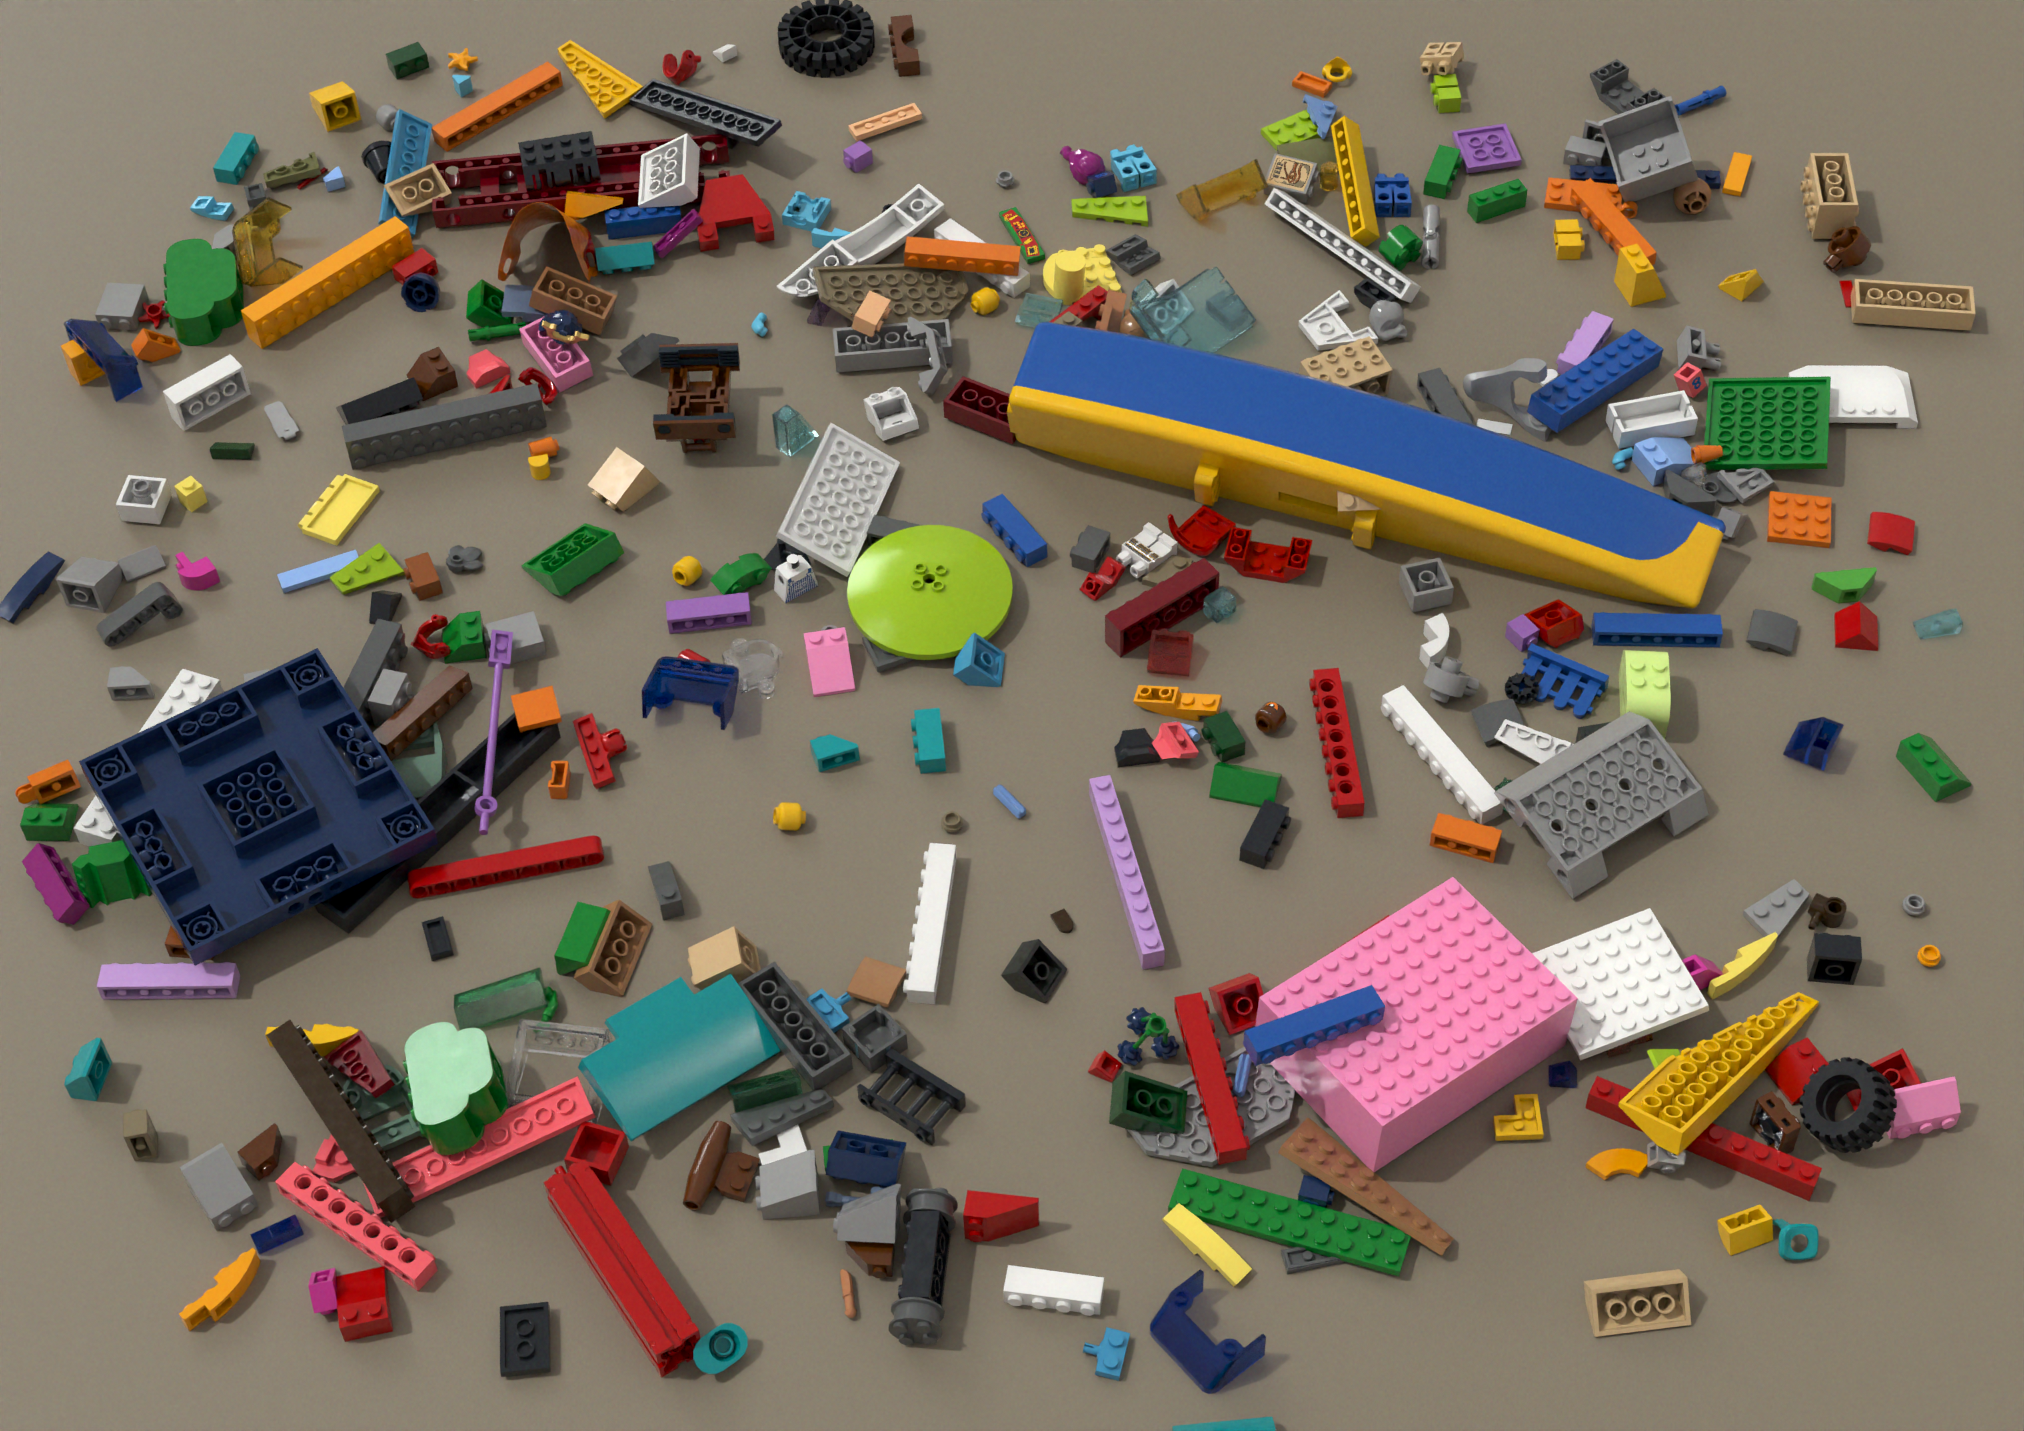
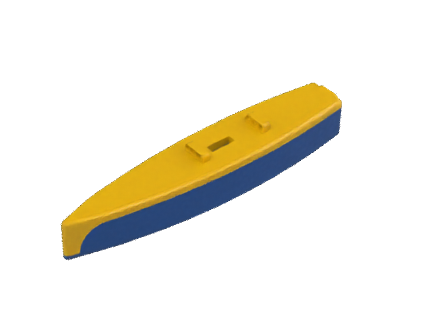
M1051 322L1037 324L1012 388L1007 408L1010 432L1015 433L1016 439L1022 444L1075 461L1194 490L1195 502L1213 506L1218 501V498L1222 497L1349 529L1353 532L1351 537L1353 545L1371 550L1377 536L1637 602L1691 609L1696 608L1700 603L1726 531V526L1720 519L1562 456L1454 418L1322 379L1125 333ZM1337 490L1358 496L1381 508V510L1338 511Z

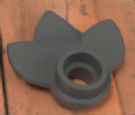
M1718 472L1709 474L1705 478V482L1700 486V489L1716 497L1718 502L1732 503L1737 500V497L1717 477Z
M456 545L448 552L449 557L446 559V565L452 572H461L464 569L476 570L483 567V564L477 560L481 556V549L467 547L464 549L461 545Z

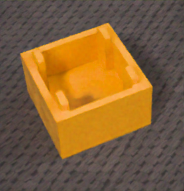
M96 329L61 345L69 371L80 386L115 369L107 343Z

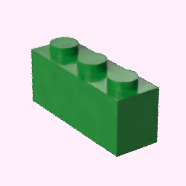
M1439 145L1424 181L1423 195L1445 199L1447 193H1451L1453 187L1452 180H1456L1457 168H1461L1463 158L1460 157L1461 149Z
M1515 179L1470 194L1467 212L1476 223L1523 208L1526 206L1528 190L1519 179Z

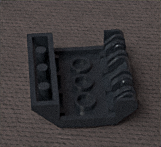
M592 131L518 142L527 191L535 190L532 175H535L537 190L542 189L539 174L543 173L547 174L549 188L553 187L551 172L554 173L556 187L572 184L569 169H572L574 184L579 183L576 168L581 167L584 168V179L586 182L590 181L588 166L591 168L593 181L601 180Z

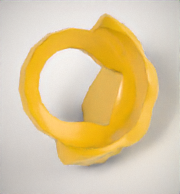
M1337 56L1323 67L1322 75L1332 82H1342L1351 78L1352 70L1347 61ZM1338 72L1343 75L1340 77L1332 76L1330 73Z

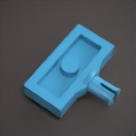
M822 988L806 998L833 1033L850 1023L849 1017L841 1008V1006L852 1000L847 992L835 999L829 996Z
M1106 1327L1104 1339L1099 1346L1085 1342L1083 1353L1097 1356L1095 1375L1119 1381L1130 1333Z

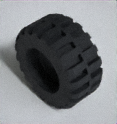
M1843 1057L1841 1061L1834 1059L1829 1061V1065L1823 1064L1819 1067V1071L1809 1077L1810 1082L1808 1085L1805 1084L1802 1090L1805 1092L1804 1096L1800 1098V1105L1803 1106L1800 1108V1115L1803 1118L1805 1127L1814 1137L1828 1147L1843 1153H1848L1849 1151L1852 1153L1860 1152L1861 1148L1868 1149L1873 1146V1142H1879L1883 1138L1884 1132L1890 1130L1891 1125L1889 1124L1891 1120L1894 1121L1896 1115L1893 1109L1897 1108V1100L1894 1098L1895 1091L1890 1085V1081L1868 1063L1857 1058ZM1861 1089V1101L1857 1110L1847 1119L1836 1122L1835 1110L1841 1098L1852 1090Z

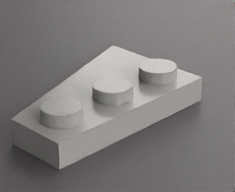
M1793 879L1745 909L1743 916L1764 937L1774 932L1779 937L1808 900L1809 893Z

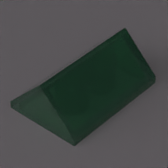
M795 1068L727 1086L735 1113L803 1094L800 1076Z

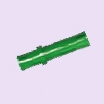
M521 322L493 327L488 325L485 328L469 329V341L486 339L490 341L498 337L521 335L519 329L526 326V323Z

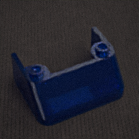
M69 319L64 322L69 341L74 340L106 373L113 398L116 402L143 387L137 370L138 362L133 355L130 356L107 332L103 323L82 319Z
M670 656L659 658L642 688L643 718L647 719L652 707L664 709L670 706L674 700L713 705V713L720 717L721 730H725L734 712L739 682V669L732 665Z
M1200 1269L1171 1291L1150 1323V1335L1203 1392L1213 1394L1221 1390L1265 1355L1266 1336L1261 1334L1245 1348L1234 1339H1225L1217 1345L1209 1339L1185 1313L1192 1307L1193 1298L1203 1291L1204 1272Z

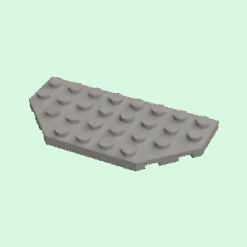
M1245 1047L1225 1057L1227 1066L1225 1074L1226 1077L1230 1076L1232 1088L1240 1055H1249ZM1252 1061L1245 1095L1243 1097L1236 1096L1238 1102V1110L1236 1112L1238 1116L1243 1118L1244 1130L1242 1132L1244 1136H1248L1250 1145L1285 1126L1290 1121L1296 1091L1270 1063L1255 1066ZM1193 1076L1175 1085V1087L1188 1091L1185 1132L1183 1134L1128 1130L1146 1155L1208 1167L1218 1164Z

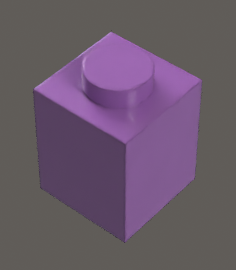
M861 140L843 150L845 166L855 173L873 163L872 149Z
M1524 614L1507 623L1505 637L1520 652L1528 649L1531 643L1537 644L1539 629Z

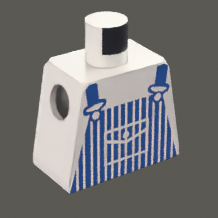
M789 555L787 562L776 568L774 591L784 603L818 586L812 567L801 555Z

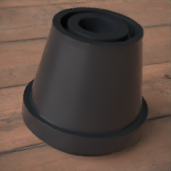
M390 141L371 143L365 148L361 156L365 167L369 168L376 180L382 184H385L391 148Z

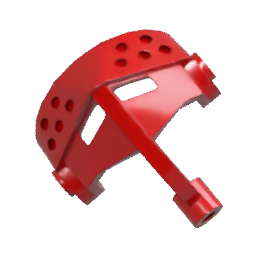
M685 50L682 54L681 63L677 68V58L673 54H666L663 58V73L668 79L679 86L681 82L696 71L697 63L701 62V56L694 55L691 50Z
M529 367L521 372L518 380L524 383L525 386L533 384L530 382L531 379L538 383L541 399L546 406L555 400L558 394L557 388L544 373L533 367ZM541 386H542L543 389L546 391L545 394H543L542 391L540 390V387H541Z
M432 615L431 620L424 622L419 627L411 645L431 659H439L449 655L450 647L446 643L430 644L427 642L428 637L433 632L448 624V619L442 615Z

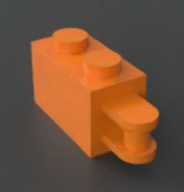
M67 759L27 776L29 783L18 787L15 794L18 801L22 804L36 799L42 804L81 786Z

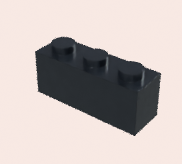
M1266 799L1264 800L1240 847L1239 861L1264 869L1267 862L1273 860L1274 848L1276 845L1279 846L1283 839L1282 832L1284 829L1287 830L1291 823L1289 807Z

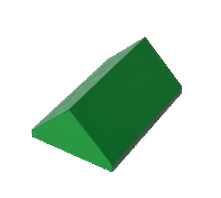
M1218 762L1214 766L1209 798L1261 808L1265 799L1275 802L1282 774Z
M577 901L554 955L559 975L588 966L611 912L610 910Z

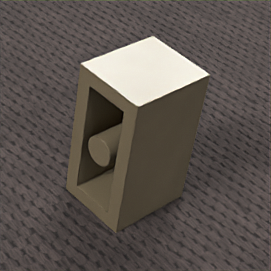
M137 1109L123 1113V1137L134 1161L158 1157L157 1132L147 1109Z

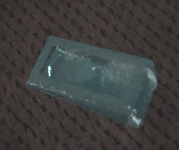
M1956 608L1913 622V626L1920 639L1960 633L1963 621Z

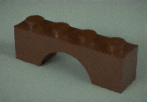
M912 15L891 17V24H888V33L892 35L890 36L892 57L896 58L893 59L894 70H898L899 77L920 75L918 49L906 46L908 42L914 40Z

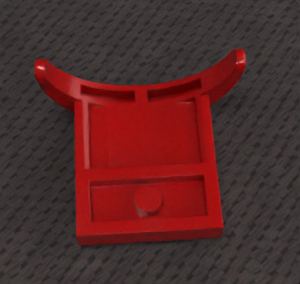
M1205 505L1197 510L1179 528L1173 515H1168V524L1174 539L1187 551L1199 556L1211 554L1230 535L1231 528L1236 527V523Z

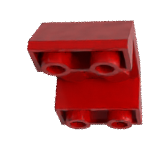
M1231 528L1224 560L1242 576L1285 583L1305 573L1313 540L1292 537L1290 547L1251 541L1252 530Z

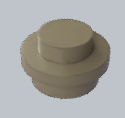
M950 811L942 817L941 826L947 832H956L962 828L963 819L957 812Z

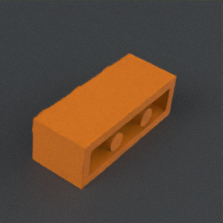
M1438 813L1431 832L1430 846L1494 863L1501 843L1502 830L1470 820L1456 818L1452 815Z

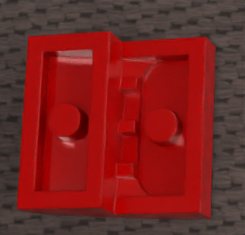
M1872 512L1870 514L1867 544L1884 552L1892 548L1908 556L1913 548L1915 521L1896 514Z

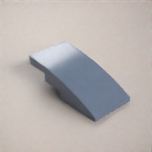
M505 285L502 305L503 317H522L523 322H534L546 316V313L529 306L534 286Z

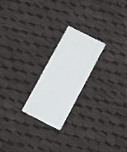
M1478 419L1477 422L1478 427L1507 435L1511 434L1513 425Z

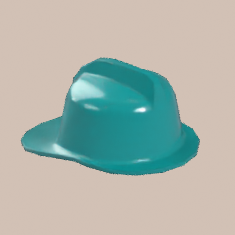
M724 1323L717 1326L696 1343L693 1350V1359L696 1366L707 1374H717L724 1371L745 1354L748 1347L747 1335L739 1325L734 1323Z

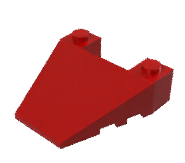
M743 174L706 180L699 211L703 222L697 226L701 252L719 249L717 229L752 223L756 243L775 240L771 213Z

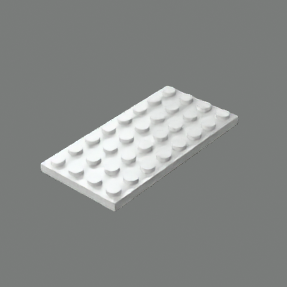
M830 423L776 537L848 577L867 537L874 515H877L900 462L835 424Z

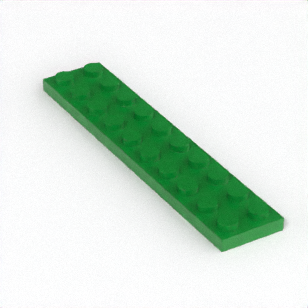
M1183 1168L1168 1206V1212H1170L1180 1203L1202 1222L1291 1247L1305 1248L1306 1251L1327 1257H1336L1341 1261L1395 1276H1400L1411 1241V1236L1394 1226Z

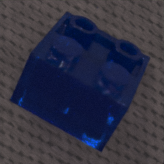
M1825 717L1801 721L1798 723L1783 755L1824 771L1840 740L1844 725Z

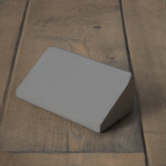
M156 545L118 560L127 583L166 568Z

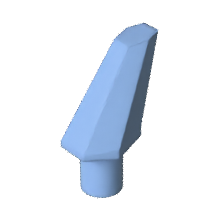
M1181 723L1190 739L1195 742L1200 739V734H1198V730L1194 726Z

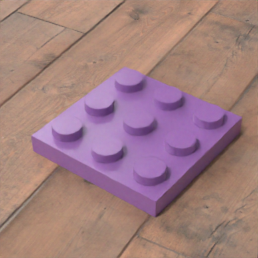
M1506 123L1452 132L1456 148L1461 149L1460 157L1463 158L1462 162L1467 174L1521 165V157Z

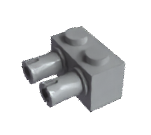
M1686 326L1677 339L1678 369L1688 362L1699 369L1703 367L1718 371L1721 366V359L1706 356V353L1717 356L1720 351V344L1705 341L1704 329Z

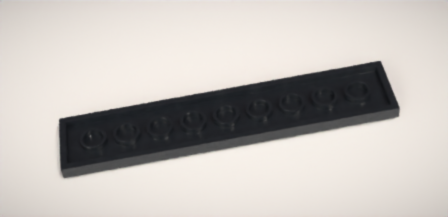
M656 79L649 81L629 99L633 106L757 147L762 145L782 126L780 119Z

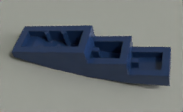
M49 551L44 554L17 581L0 603V617L14 624L24 607L29 609L39 593L44 595L65 560Z

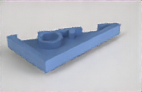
M1305 94L1303 103L1308 105L1307 112L1310 114L1313 124L1318 126V135L1325 139L1338 106L1330 101H1323Z

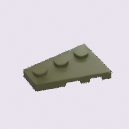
M315 152L309 153V158L301 160V158L294 160V163L290 166L282 165L263 173L267 188H277L282 184L296 183L301 179L315 178L321 174Z

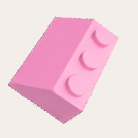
M1955 1077L1894 1089L1897 1108L1893 1109L1896 1113L1894 1121L1891 1120L1889 1124L1891 1125L1890 1130L1887 1132L1889 1139H1903L1916 1133L1926 1134L1934 1129H1948L1957 1124L1961 1110Z

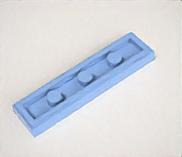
M352 550L277 574L283 593L330 579L333 574L358 558L357 551Z

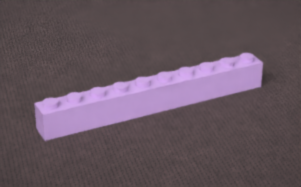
M1111 776L1089 779V796L1142 970L1163 966L1165 949Z

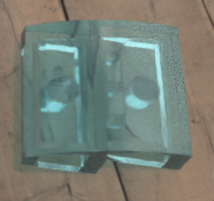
M1026 293L1023 304L1019 307L1015 324L1035 328L1039 323L1049 322L1060 314L1063 300Z

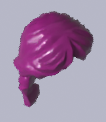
M1068 145L1062 147L1060 151L1063 158L1069 161L1070 171L1074 179L1080 184L1086 185L1088 183L1087 176L1106 170L1104 161L1098 154L1085 149L1071 151L1072 148Z

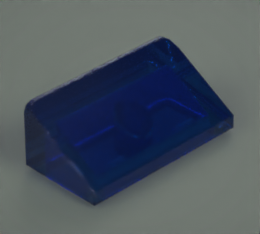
M292 1215L250 1235L260 1255L302 1236L304 1233L296 1215Z

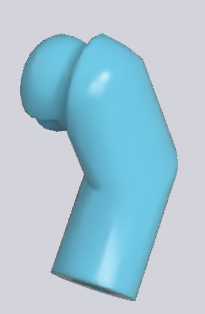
M762 312L757 315L751 325L753 331L761 337L768 331L764 327L767 316Z
M1631 447L1615 453L1612 464L1615 465L1616 470L1624 468L1626 466L1624 460L1632 457L1633 449Z

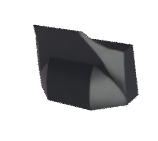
M1365 278L1354 287V293L1360 303L1369 309L1377 301L1386 300L1394 302L1396 300L1394 294L1369 278Z
M1145 728L1122 731L1120 740L1114 747L1117 767L1160 762V756L1152 745L1154 740Z

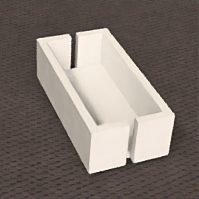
M1683 390L1608 404L1605 421L1611 433H1613L1618 449L1632 447L1635 443L1651 437L1680 438L1695 435L1698 417L1693 407L1690 406V401Z

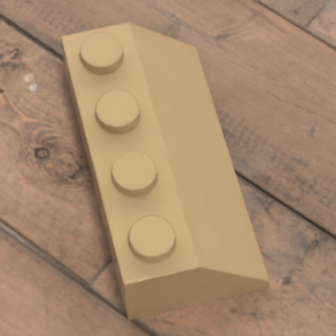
M1680 1269L1584 1281L1585 1302L1595 1337L1691 1325L1688 1279Z

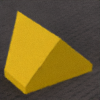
M1753 269L1728 276L1718 287L1742 302L1764 281L1757 270Z

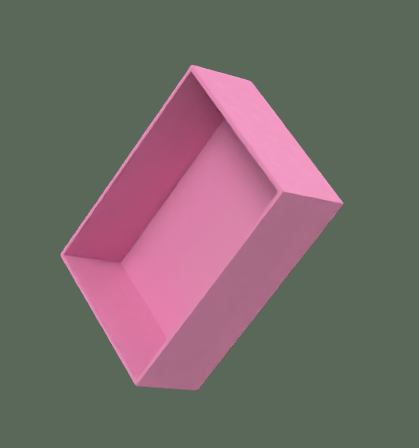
M1452 877L1260 996L1255 1027L1370 985L1374 987L1385 1005L1383 1020L1379 1023L1367 1025L1353 1033L1348 1032L1331 1041L1326 1040L1312 1048H1304L1296 1051L1293 1055L1282 1056L1270 1064L1369 1169L1376 1172L1566 1045L1567 1033L1570 1030L1578 998Z

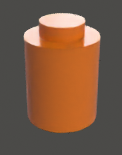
M551 436L528 443L531 457L548 454V458L556 456L557 451L560 450L557 440H553Z

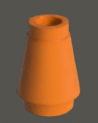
M1696 445V447L1691 448V458L1694 464L1698 463L1701 465L1723 456L1720 445Z

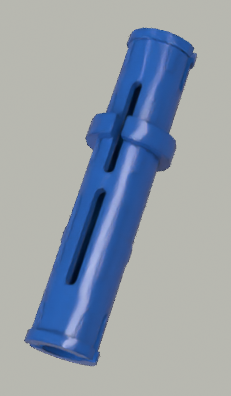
M1719 86L1710 91L1705 90L1701 95L1676 104L1675 108L1678 115L1680 116L1705 104L1710 105L1714 100L1725 97L1727 94L1724 86Z

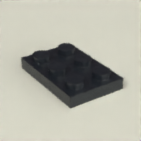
M549 1302L501 1306V1377L551 1372Z

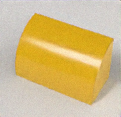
M1760 1204L1717 1220L1722 1243L1730 1256L1773 1241V1218Z

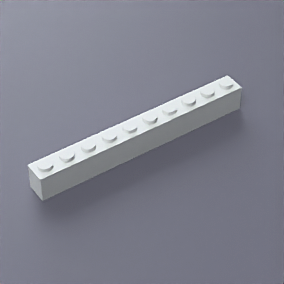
M1276 188L1272 190L1265 202L1266 206L1399 299L1409 303L1413 301L1421 286L1287 193Z

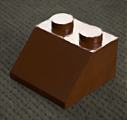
M439 347L422 353L407 373L408 379L415 378L423 397L422 401L458 387L455 370Z

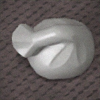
M1377 301L1370 310L1369 320L1379 339L1387 341L1396 337L1406 338L1407 330L1402 325L1404 312L1401 306L1396 302Z

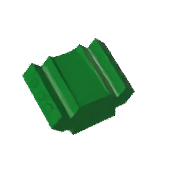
M122 840L89 846L88 854L80 855L72 863L78 887L91 908H94L99 901L108 906L111 902L130 898L135 900L140 893L147 896L152 894Z

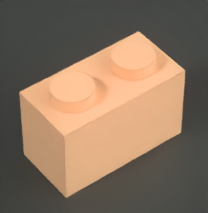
M869 291L855 314L851 328L873 338L876 331L880 332L884 324L883 319L887 320L891 312L889 308L891 300Z

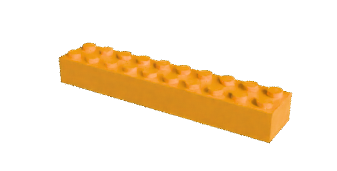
M394 216L242 309L241 313L248 337L261 349H264L391 270L394 264L414 253L409 227Z

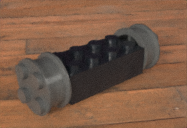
M914 1188L906 1196L905 1200L908 1210L903 1215V1222L907 1226L908 1242L904 1243V1255L906 1258L905 1263L901 1265L903 1281L902 1285L898 1287L899 1299L891 1305V1312L894 1317L889 1323L888 1329L904 1345L912 1343L935 1344L942 1336L940 1321L944 1318L945 1314L942 1303L951 1238L950 1231L955 1228L956 1220L953 1217V1213L958 1208V1202L945 1188Z

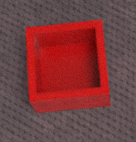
M588 1121L581 1123L564 1158L567 1173L568 1168L572 1164L586 1159L600 1182L611 1186L629 1148L627 1135L623 1131Z

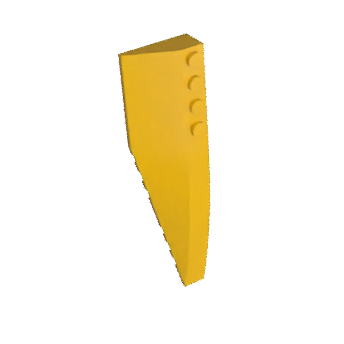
M1798 992L1778 1002V1006L1768 1007L1763 1010L1762 1014L1758 1016L1754 1014L1748 1017L1746 1022H1738L1714 1034L1712 1039H1704L1698 1042L1696 1047L1692 1049L1686 1048L1681 1051L1680 1055L1676 1057L1672 1055L1666 1058L1619 1102L1618 1106L1657 1146L1679 1155L1766 1069L1818 1006L1819 1001Z

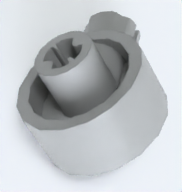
M1445 656L1443 663L1430 662L1423 683L1432 688L1430 697L1447 703L1450 696L1461 698L1463 694L1468 696L1475 695L1477 691L1472 688L1478 689L1479 680L1470 677L1460 670L1463 664L1461 661Z

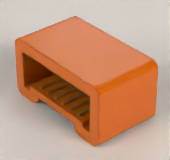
M552 761V779L548 781L550 798L567 799L571 778L569 762Z

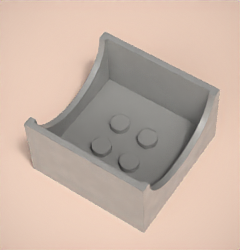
M1672 96L1598 121L1624 203L1627 201L1635 202L1698 180Z

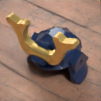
M556 310L549 314L546 313L538 328L541 332L547 331V335L561 345L588 341L590 336L581 333L582 324L578 322V317L568 310Z

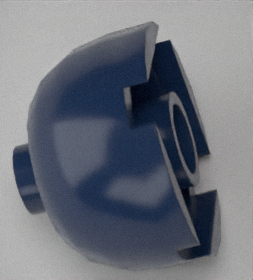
M416 273L406 279L401 288V297L410 309L417 312H426V310L433 309L439 301L440 287L435 278L429 274Z

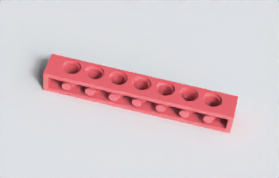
M294 1162L275 1181L281 1195L381 1266H385L388 1271L415 1290L419 1291L438 1271L435 1264L436 1259L429 1251L425 1250L423 1252L412 1239H405L400 1236L399 1231L391 1225L389 1227L386 1226L379 1216L374 1213L370 1215L359 1202L355 1201L353 1203L342 1190L338 1189L336 1191L325 1178L321 1177L319 1179L308 1166L304 1165L302 1167ZM414 1259L412 1262L406 1263L408 1260Z

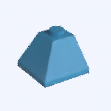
M973 633L955 659L953 675L969 686L999 687L1002 682L1005 653L978 634Z

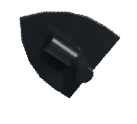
M779 538L775 546L764 558L772 568L771 570L776 571L777 566L787 562V557L791 554L801 555L810 565L809 558L804 552Z

